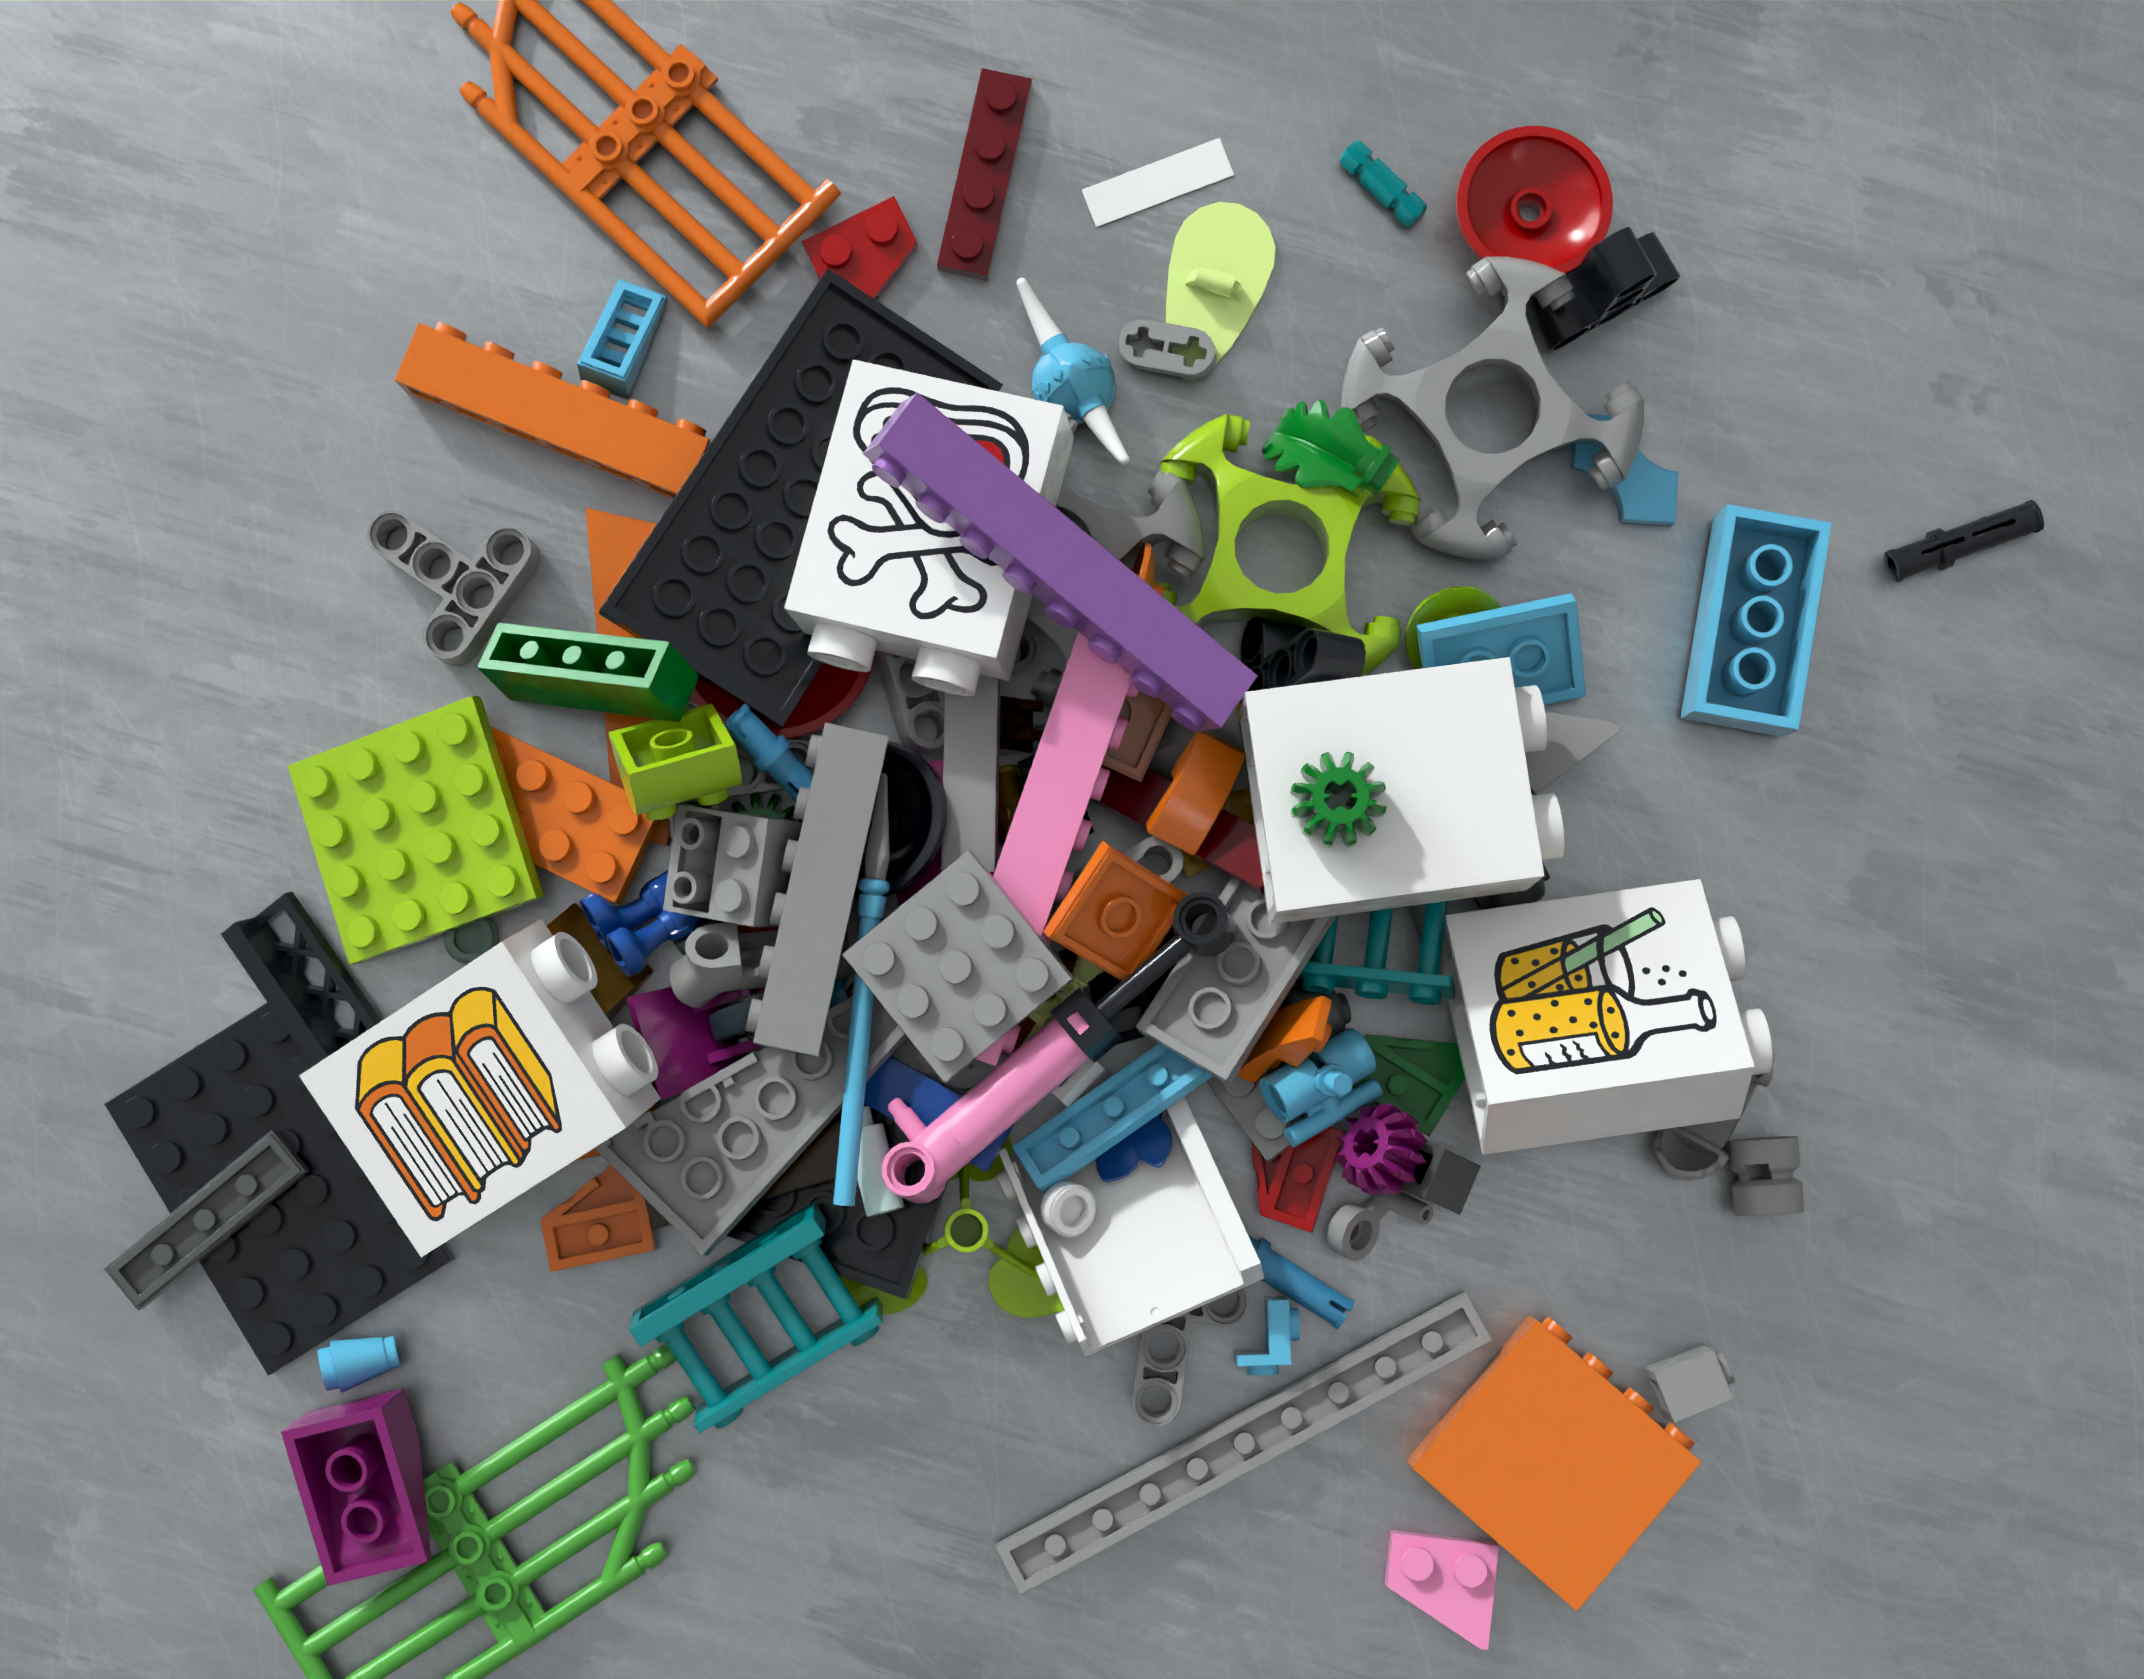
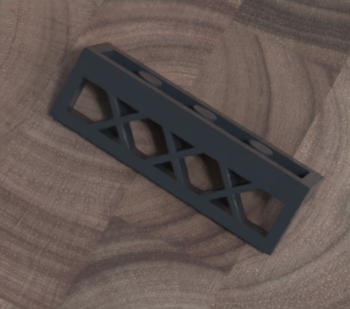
M293 891L284 893L256 917L237 921L221 933L230 949L312 1067L350 1042L349 1039L354 1040L366 1032V1029L369 1030L382 1021ZM284 911H286L296 926L294 944L281 942L269 925ZM305 956L318 958L325 968L323 987L311 985L304 976ZM335 999L347 1001L355 1011L353 1030L340 1028L333 1018Z

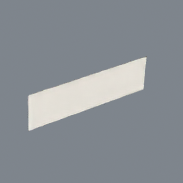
M1220 138L1087 187L1081 191L1095 226L1099 227L1234 175L1222 142Z

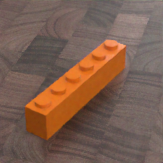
M438 322L435 329L418 323L394 379L409 394L671 499H674L711 444L710 439L705 437L707 431L692 422L678 419L675 425L657 418L659 412L653 407L633 399L629 400L627 406L609 399L611 393L597 384L582 380L578 387L561 380L563 373L547 364L533 361L532 366L528 367L513 361L515 354L502 346L485 342L484 347L481 348L465 341L467 337L465 333L444 323Z

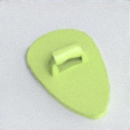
M1217 202L1203 206L1184 220L1175 237L1168 271L1166 323L1204 331L1212 339L1216 347V364L1230 351L1246 327L1263 296L1274 268L1276 246L1270 228L1256 212L1237 203ZM1192 341L1189 349L1172 348V353L1182 355L1185 358L1187 367H1193L1196 359H1205L1206 353L1199 347V341Z

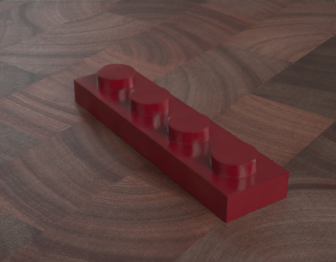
M985 68L981 69L937 262L938 271L988 281L1032 88L1031 78Z

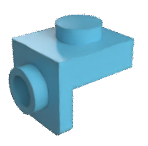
M1264 1296L1266 1350L1234 1351V1362L1237 1366H1247V1375L1279 1374L1278 1365H1291L1290 1341L1300 1340V1318L1298 1308H1289V1299L1286 1296Z

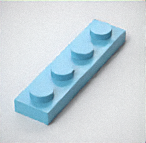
M1157 1044L1013 1145L1012 1148L1037 1188L1045 1194L1052 1185L1072 1176L1213 1076L1162 1045Z

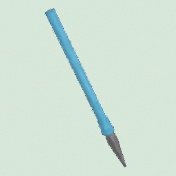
M885 773L881 774L864 850L863 879H860L858 882V889L862 892V894H859L858 917H860L858 941L881 923V919H884L887 897L883 895L888 893L890 889L889 882L885 881L890 859L887 774ZM856 971L833 1205L855 1206L874 994Z

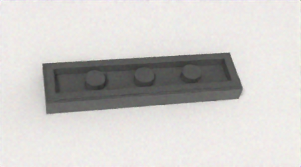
M271 1130L104 1268V1270L137 1310L144 1309L310 1170L278 1130Z

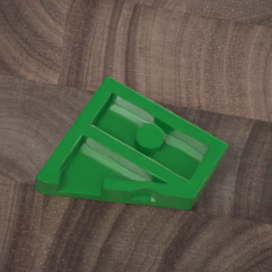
M1365 1034L1364 1039L1369 1044L1376 1060V1070L1354 1083L1352 1088L1370 1078H1374L1381 1086L1383 1095L1373 1102L1378 1105L1380 1103L1385 1105L1391 1104L1401 1109V1112L1413 1116L1420 1123L1419 1131L1430 1136L1465 1080L1458 1044Z

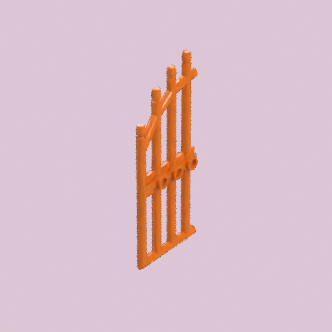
M499 0L493 29L483 19H478V15L470 7L461 2L456 3L450 12L455 22L464 30H468V34L490 54L495 100L491 97L488 98L487 93L480 86L467 81L459 90L464 100L472 108H477L478 114L707 329L841 195L840 190L828 179L817 190L813 189L709 92L719 81L718 77L695 54L686 49L682 44L671 54H668L611 0L582 1L655 68L635 91L537 0ZM518 11L619 105L599 127L589 120L511 46ZM513 76L583 141L563 163H560L518 123ZM693 106L698 108L801 204L780 227L673 128ZM657 142L668 150L765 241L744 264L636 164ZM621 179H624L729 278L708 300L601 201Z

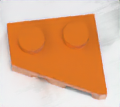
M611 1165L578 1189L565 1202L559 1204L540 1219L550 1272L658 1249L655 1231L651 1228L644 1197Z

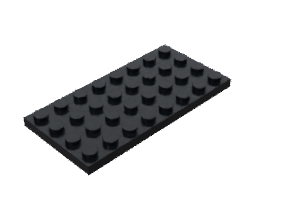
M830 269L826 270L599 610L601 616L636 638L670 642L696 671L701 680L740 705L746 703L754 714L781 730L823 665V662L807 654L812 635L805 634L784 607L852 360L998 392L1003 386L1002 383Z

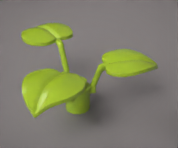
M1010 1134L1001 1150L1006 1148L1009 1157L1011 1156L1012 1149ZM997 1155L989 1172H985L973 1164L967 1163L949 1179L959 1178L960 1209L948 1216L944 1224V1236L927 1244L923 1257L949 1245L957 1251L966 1253L984 1247L1001 1258L991 1267L988 1276L991 1295L1001 1309L1011 1315L1022 1318H1037L1065 1311L1058 1293L1047 1296L1035 1266L1045 1262L1038 1245L1028 1249L1020 1230L1017 1229L1011 1235L1005 1250L987 1238L989 1230L986 1219L981 1213L971 1209L969 1178L978 1182H986L997 1177L996 1172L1005 1168L1000 1155ZM921 1266L908 1299H903L839 1276L859 1307L878 1296L883 1304V1314L897 1313L913 1306L922 1297L928 1284L927 1275Z

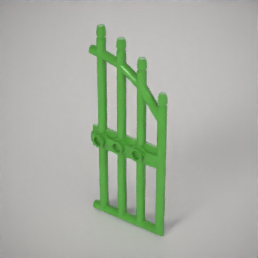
M667 1345L660 1346L653 1351L651 1356L646 1355L628 1368L621 1355L618 1354L602 1365L609 1380L471 1469L461 1474L452 1461L425 1478L423 1481L428 1529L442 1551L431 1557L428 1562L417 1566L309 1637L292 1609L327 1587L321 1565L281 1591L272 1577L254 1588V1593L306 1678L334 1679L320 1657L322 1653L453 1569L470 1597L343 1679H383L481 1615L498 1643L443 1679H483L645 1574L646 1569H653L662 1563L669 1553L661 1541L650 1544L642 1549L638 1556L633 1555L631 1557L646 1510L649 1506L673 1492L675 1486H682L697 1473L692 1461L687 1459L670 1467L667 1473H661L650 1480V1442L670 1430L674 1423H681L696 1410L690 1397L685 1396L670 1403L666 1410H660L645 1420L635 1388L658 1374L659 1369H666L676 1361ZM616 1400L618 1401L627 1432L494 1518L488 1519L473 1495L474 1491ZM629 1456L627 1496L517 1566L502 1542V1537ZM618 1527L601 1577L550 1610L545 1611L529 1584Z

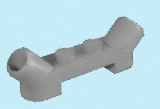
M858 908L851 909L836 980L850 978L855 973V970L842 954L858 942L860 923ZM886 909L884 913V919L887 918L890 914H892L890 911ZM729 922L709 924L697 928L691 932L686 940V954L676 960L670 968V983L674 995L680 1002L688 1006L701 1008L722 992L766 987L767 979L757 977L764 945L775 947L778 930L738 934L737 924Z

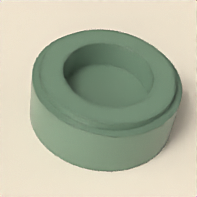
M488 917L444 933V946L454 960L469 964L499 944V931L495 923Z

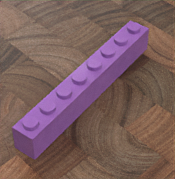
M918 392L901 402L864 451L863 455L874 463L872 470L881 480L896 488L901 485L918 499L916 506L925 516L937 523L946 522L961 535L959 541L969 552L982 559L990 558L1004 570L1002 576L1008 584L1024 594H1030L1031 592L1047 605L1045 612L1053 621L1067 629L1074 627L1089 640L1087 646L1097 657L1111 664L1116 662L1131 674L1129 681L1136 689L1152 698L1158 696L1173 709L1171 716L1188 730L1194 732L1199 730L1202 732L1222 728L1243 698L1244 693L1248 691L1258 675Z

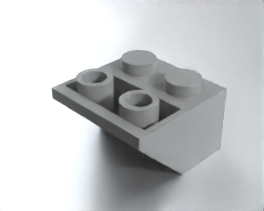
M678 804L663 910L751 927H779L778 925L769 924L776 892L787 894L791 873L781 871L788 839L799 840L802 821Z

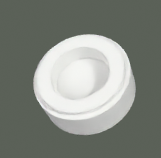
M1068 1180L1060 1181L1052 1185L1043 1196L1040 1206L1042 1221L1049 1230L1063 1237L1079 1236L1094 1221L1096 1215L1094 1195L1088 1188Z

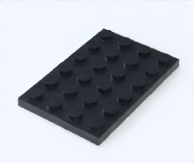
M267 1002L104 1105L170 1214L271 1130H278L310 1171L200 1261V1264L269 1376L455 1259L445 1243L420 1257L299 1077V1075L312 1066Z

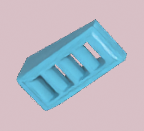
M619 279L577 363L581 381L592 382L607 389L611 394L628 398L638 378L664 312L667 296ZM626 303L647 311L645 317H641L622 310L623 304ZM619 323L638 331L634 335L615 328V324ZM608 342L628 349L627 354L607 348Z

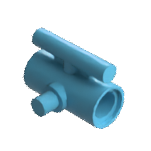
M1347 1028L1328 1039L1320 1053L1312 1052L1297 1068L1285 1062L1283 1066L1262 1077L1259 1081L1262 1096L1278 1120L1288 1123L1301 1114L1306 1113L1305 1117L1283 1130L1287 1141L1292 1147H1297L1362 1108V1105L1366 1106L1383 1095L1381 1086L1374 1078H1370L1352 1089L1354 1083L1376 1070V1060L1369 1044L1354 1028Z

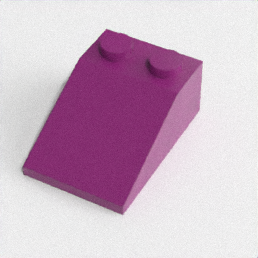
M404 1388L306 1412L281 1431L327 1586L426 1563L431 1559L420 1442Z

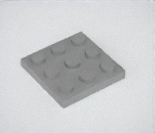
M971 850L965 852L842 954L944 1083L950 1081L1074 979Z

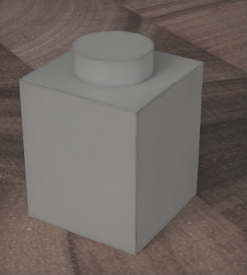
M1703 1344L1643 1367L1663 1417L1673 1423L1734 1400L1728 1385L1735 1383V1379L1723 1353L1715 1354L1713 1348Z

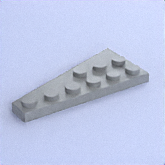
M875 995L866 1082L907 1039V1035ZM852 997L829 1009L818 1058L766 1047L757 1053L753 1052L680 1093L679 1097L653 1112L648 1111L641 1115L627 1128L594 1149L702 1255H709L842 1110Z

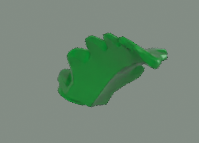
M1317 400L1309 413L1304 401L1299 402L1295 409L1292 407L1288 408L1284 417L1280 418L1276 428L1262 448L1265 460L1270 461L1279 458L1275 464V470L1285 472L1298 469L1295 476V482L1298 486L1303 488L1320 486L1341 487L1355 497L1365 489L1377 495L1400 460L1390 453L1391 446L1383 443L1378 448L1367 441L1352 409L1341 407L1330 418L1326 403L1323 400Z

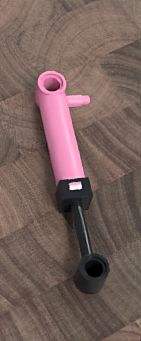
M1204 891L1191 893L1184 897L1176 906L1173 916L1174 931L1176 932L1173 938L1096 1004L1080 988L1075 990L1050 1012L1054 1017L1050 1022L927 1127L911 1107H907L902 1099L895 1098L888 1104V1111L892 1114L894 1122L910 1142L894 1146L884 1157L882 1178L886 1186L895 1194L917 1204L929 1203L938 1198L945 1189L946 1182L1087 1060L1091 1059L1095 1063L1123 1039L1109 1022L1111 1018L1189 951L1208 957L1218 955L1230 946L1235 935V924L1222 900L1214 894ZM1209 913L1217 916V924L1211 932L1205 935L1192 933L1193 923L1199 916ZM923 1160L925 1164L924 1177L919 1183L907 1186L905 1182L907 1167L915 1161Z

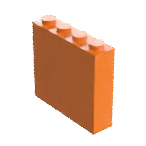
M1528 1315L1409 1456L1406 1462L1573 1609L1578 1611L1702 1462L1689 1451L1695 1442L1671 1422L1663 1429L1648 1416L1654 1409L1648 1401L1630 1387L1624 1393H1621L1608 1381L1613 1372L1589 1351L1581 1358L1569 1348L1567 1343L1572 1339V1336L1548 1316L1540 1323L1537 1319Z

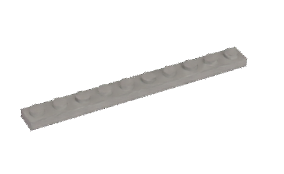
M1462 1292L996 1543L995 1548L1019 1594L1022 1595L1491 1342L1492 1339L1468 1294Z

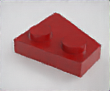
M1330 1126L1297 1147L1290 1146L1270 1163L1267 1162L1252 1142L1251 1150L1258 1184L1257 1193L1260 1215L1313 1233L1336 1164L1334 1158L1339 1154L1342 1146L1336 1137L1345 1136L1346 1132Z

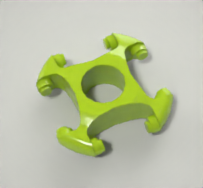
M1226 413L1189 433L1161 460L1160 470L1166 473L1171 472L1184 479L1187 485L1195 484L1196 475L1203 477L1209 482L1215 500L1216 549L1201 591L1192 603L1182 607L1176 606L1178 594L1170 591L1171 585L1154 581V584L1165 587L1163 597L1199 627L1211 622L1250 621L1253 617L1258 616L1300 625L1307 629L1314 628L1357 637L1363 641L1366 651L1362 674H1370L1400 645V620L1386 616H1375L1373 622L1365 623L1363 634H1359L1351 627L1346 609L1345 555L1357 517L1365 506L1373 503H1382V513L1389 516L1388 521L1390 523L1405 526L1414 525L1415 518L1418 517L1421 499L1402 465L1398 462L1391 476L1377 495L1365 489L1355 497L1341 487L1320 486L1303 488L1297 484H1289L1267 478L1231 464L1226 460L1223 451L1237 453L1239 445H1247L1250 420H1244L1242 416ZM1365 435L1367 441L1373 446L1379 448L1382 445L1374 436ZM1265 516H1286L1298 520L1310 529L1318 540L1322 549V572L1311 585L1294 593H1273L1259 588L1243 574L1237 562L1235 541L1239 534L1250 523Z

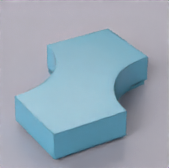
M1587 414L1598 421L1611 420L1609 415ZM1590 442L1574 443L1572 468L1589 473L1588 469L1594 466L1591 458L1601 452L1600 448ZM1638 449L1625 481L1609 489L1617 502L1620 522L1672 526L1676 523L1678 471H1671L1657 466L1648 460Z

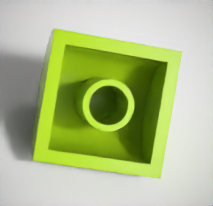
M712 703L684 711L680 722L654 719L608 732L619 774L635 815L645 813V817L649 820H663L677 812V803L697 798V802L701 805L719 804L729 797L728 789L742 785L741 768L736 745Z

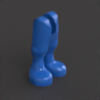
M668 870L648 881L641 888L640 897L625 905L613 906L597 893L589 894L580 900L581 908L594 933L606 951L611 952L617 966L627 977L639 973L645 967L649 955L666 940L676 941L685 938L696 927L707 920V918L663 910ZM651 918H657V920L651 923L650 925L635 931Z

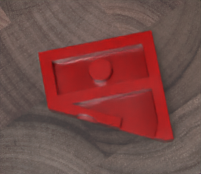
M894 196L801 241L819 279L822 278L827 269H830L873 299L879 298L891 283V277L897 269L903 267L918 248L917 240Z

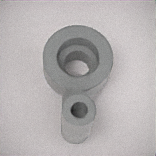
M1403 1192L1400 1195L1384 1193L1382 1197L1379 1195L1373 1196L1363 1207L1355 1203L1346 1204L1335 1212L1328 1222V1245L1333 1252L1349 1260H1360L1373 1249L1379 1235V1221L1389 1210L1421 1225H1426L1433 1217V1207Z

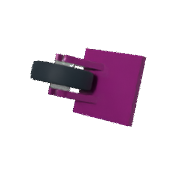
M672 987L626 998L635 1030L647 1042L656 1059L658 1077L651 1084L660 1096V1100L681 1095L680 1093L746 1057L747 1054L766 1048L765 1046L753 1043L755 1032L746 1031L752 999L763 1000L766 987L722 992L701 1008H693L680 1002L674 995ZM748 1037V1041L739 1043L738 1039Z

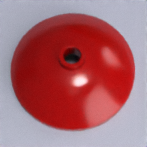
M1545 126L1513 128L1485 142L1468 161L1461 175L1456 193L1458 225L1465 242L1478 259L1481 260L1486 256L1527 259L1564 272L1566 275L1576 270L1588 251L1605 238L1613 213L1611 184L1607 172L1598 157L1576 137L1564 131ZM1524 207L1532 208L1537 214V219L1534 221L1524 220L1520 215V209Z

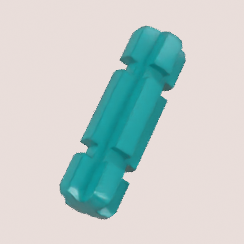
M1356 140L1351 143L1341 154L1340 164L1352 176L1357 173L1360 176L1358 181L1387 209L1392 206L1395 209L1393 215L1403 225L1410 227L1415 224L1425 213L1426 203L1414 191L1409 194L1406 191L1408 185L1380 158L1374 160L1371 156L1373 152L1362 141Z

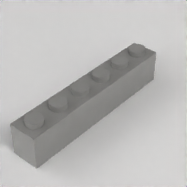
M826 722L822 736L811 735L805 766L815 768L810 788L800 787L793 818L803 820L798 841L788 839L781 871L791 873L787 894L776 892L769 924L779 926L775 947L764 945L757 976L767 979L763 1000L752 999L746 1024V1031L755 1032L753 1043L756 1045L816 1058L819 1056L889 736Z

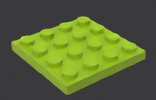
M470 696L287 765L349 965L366 962L544 897L481 697Z

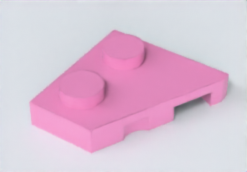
M1390 1530L1385 1585L1479 1649L1488 1650L1499 1545L1496 1542Z

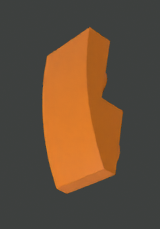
M1198 730L1171 770L1173 782L1146 822L1148 833L1191 855H1195L1214 824L1234 785L1246 756L1245 751L1206 731L1200 732Z
M1319 996L1293 1003L1276 1011L1236 1076L1254 1084L1268 1068L1275 1070L1282 1061L1297 1068L1312 1052L1320 1053L1325 1047L1332 1031V1025L1327 1023L1332 1000L1325 996Z

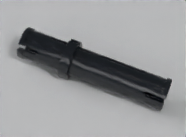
M2028 500L2021 505L1979 518L1947 531L1941 528L1929 531L1925 539L1897 549L1887 550L1884 553L1885 566L1890 577L1895 582L1902 581L1904 578L1935 567L1940 571L1953 567L1955 560L1996 547L2033 532H2040L2044 529V518L2038 504L2034 500Z

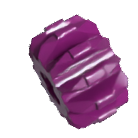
M1380 1103L1377 1108L1362 1105L1359 1119L1346 1118L1349 1126L1347 1134L1336 1137L1341 1145L1344 1146V1149L1334 1159L1344 1168L1342 1177L1349 1184L1361 1188V1191L1369 1195H1379L1382 1197L1384 1193L1400 1195L1403 1181L1406 1183L1416 1182L1413 1170L1416 1165L1427 1163L1422 1155L1419 1154V1150L1425 1146L1428 1140L1422 1133L1418 1132L1420 1123L1413 1116L1401 1112V1109L1391 1104L1385 1105Z

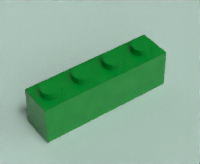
M497 623L477 666L512 701L680 722L699 679L696 671L670 642Z

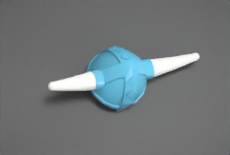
M1019 278L1016 284L1041 346L1040 349L1044 354L1040 357L1033 370L1032 392L1034 399L1064 406L1065 412L1072 415V419L1077 421L1078 424H1087L1099 441L1120 464H1128L1130 458L1107 412L1114 401L1116 387L1114 371L1109 357L1089 345L1077 342L1070 343L1066 335L1060 331L1027 280Z

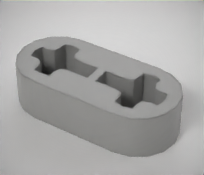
M1136 319L1129 322L1121 330L1118 337V348L1122 357L1132 367L1140 370L1187 379H1199L1208 375L1213 370L1217 361V350L1212 339L1204 331L1196 328L1148 319ZM1142 332H1148V337L1153 343L1164 346L1163 351L1146 349L1143 357H1137L1136 350L1129 343L1131 339H1140ZM1192 341H1199V347L1206 353L1205 359H1196L1193 367H1187V361L1182 355L1172 353L1173 347L1189 349Z

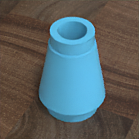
M394 1335L385 1338L330 1340V1346L317 1350L326 1391L339 1388L341 1393L389 1372L391 1369L401 1367Z

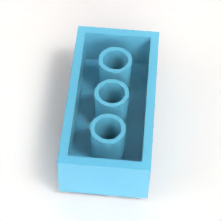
M1727 504L1713 516L1680 719L1779 737L1787 736L1799 730L1832 526L1831 522Z

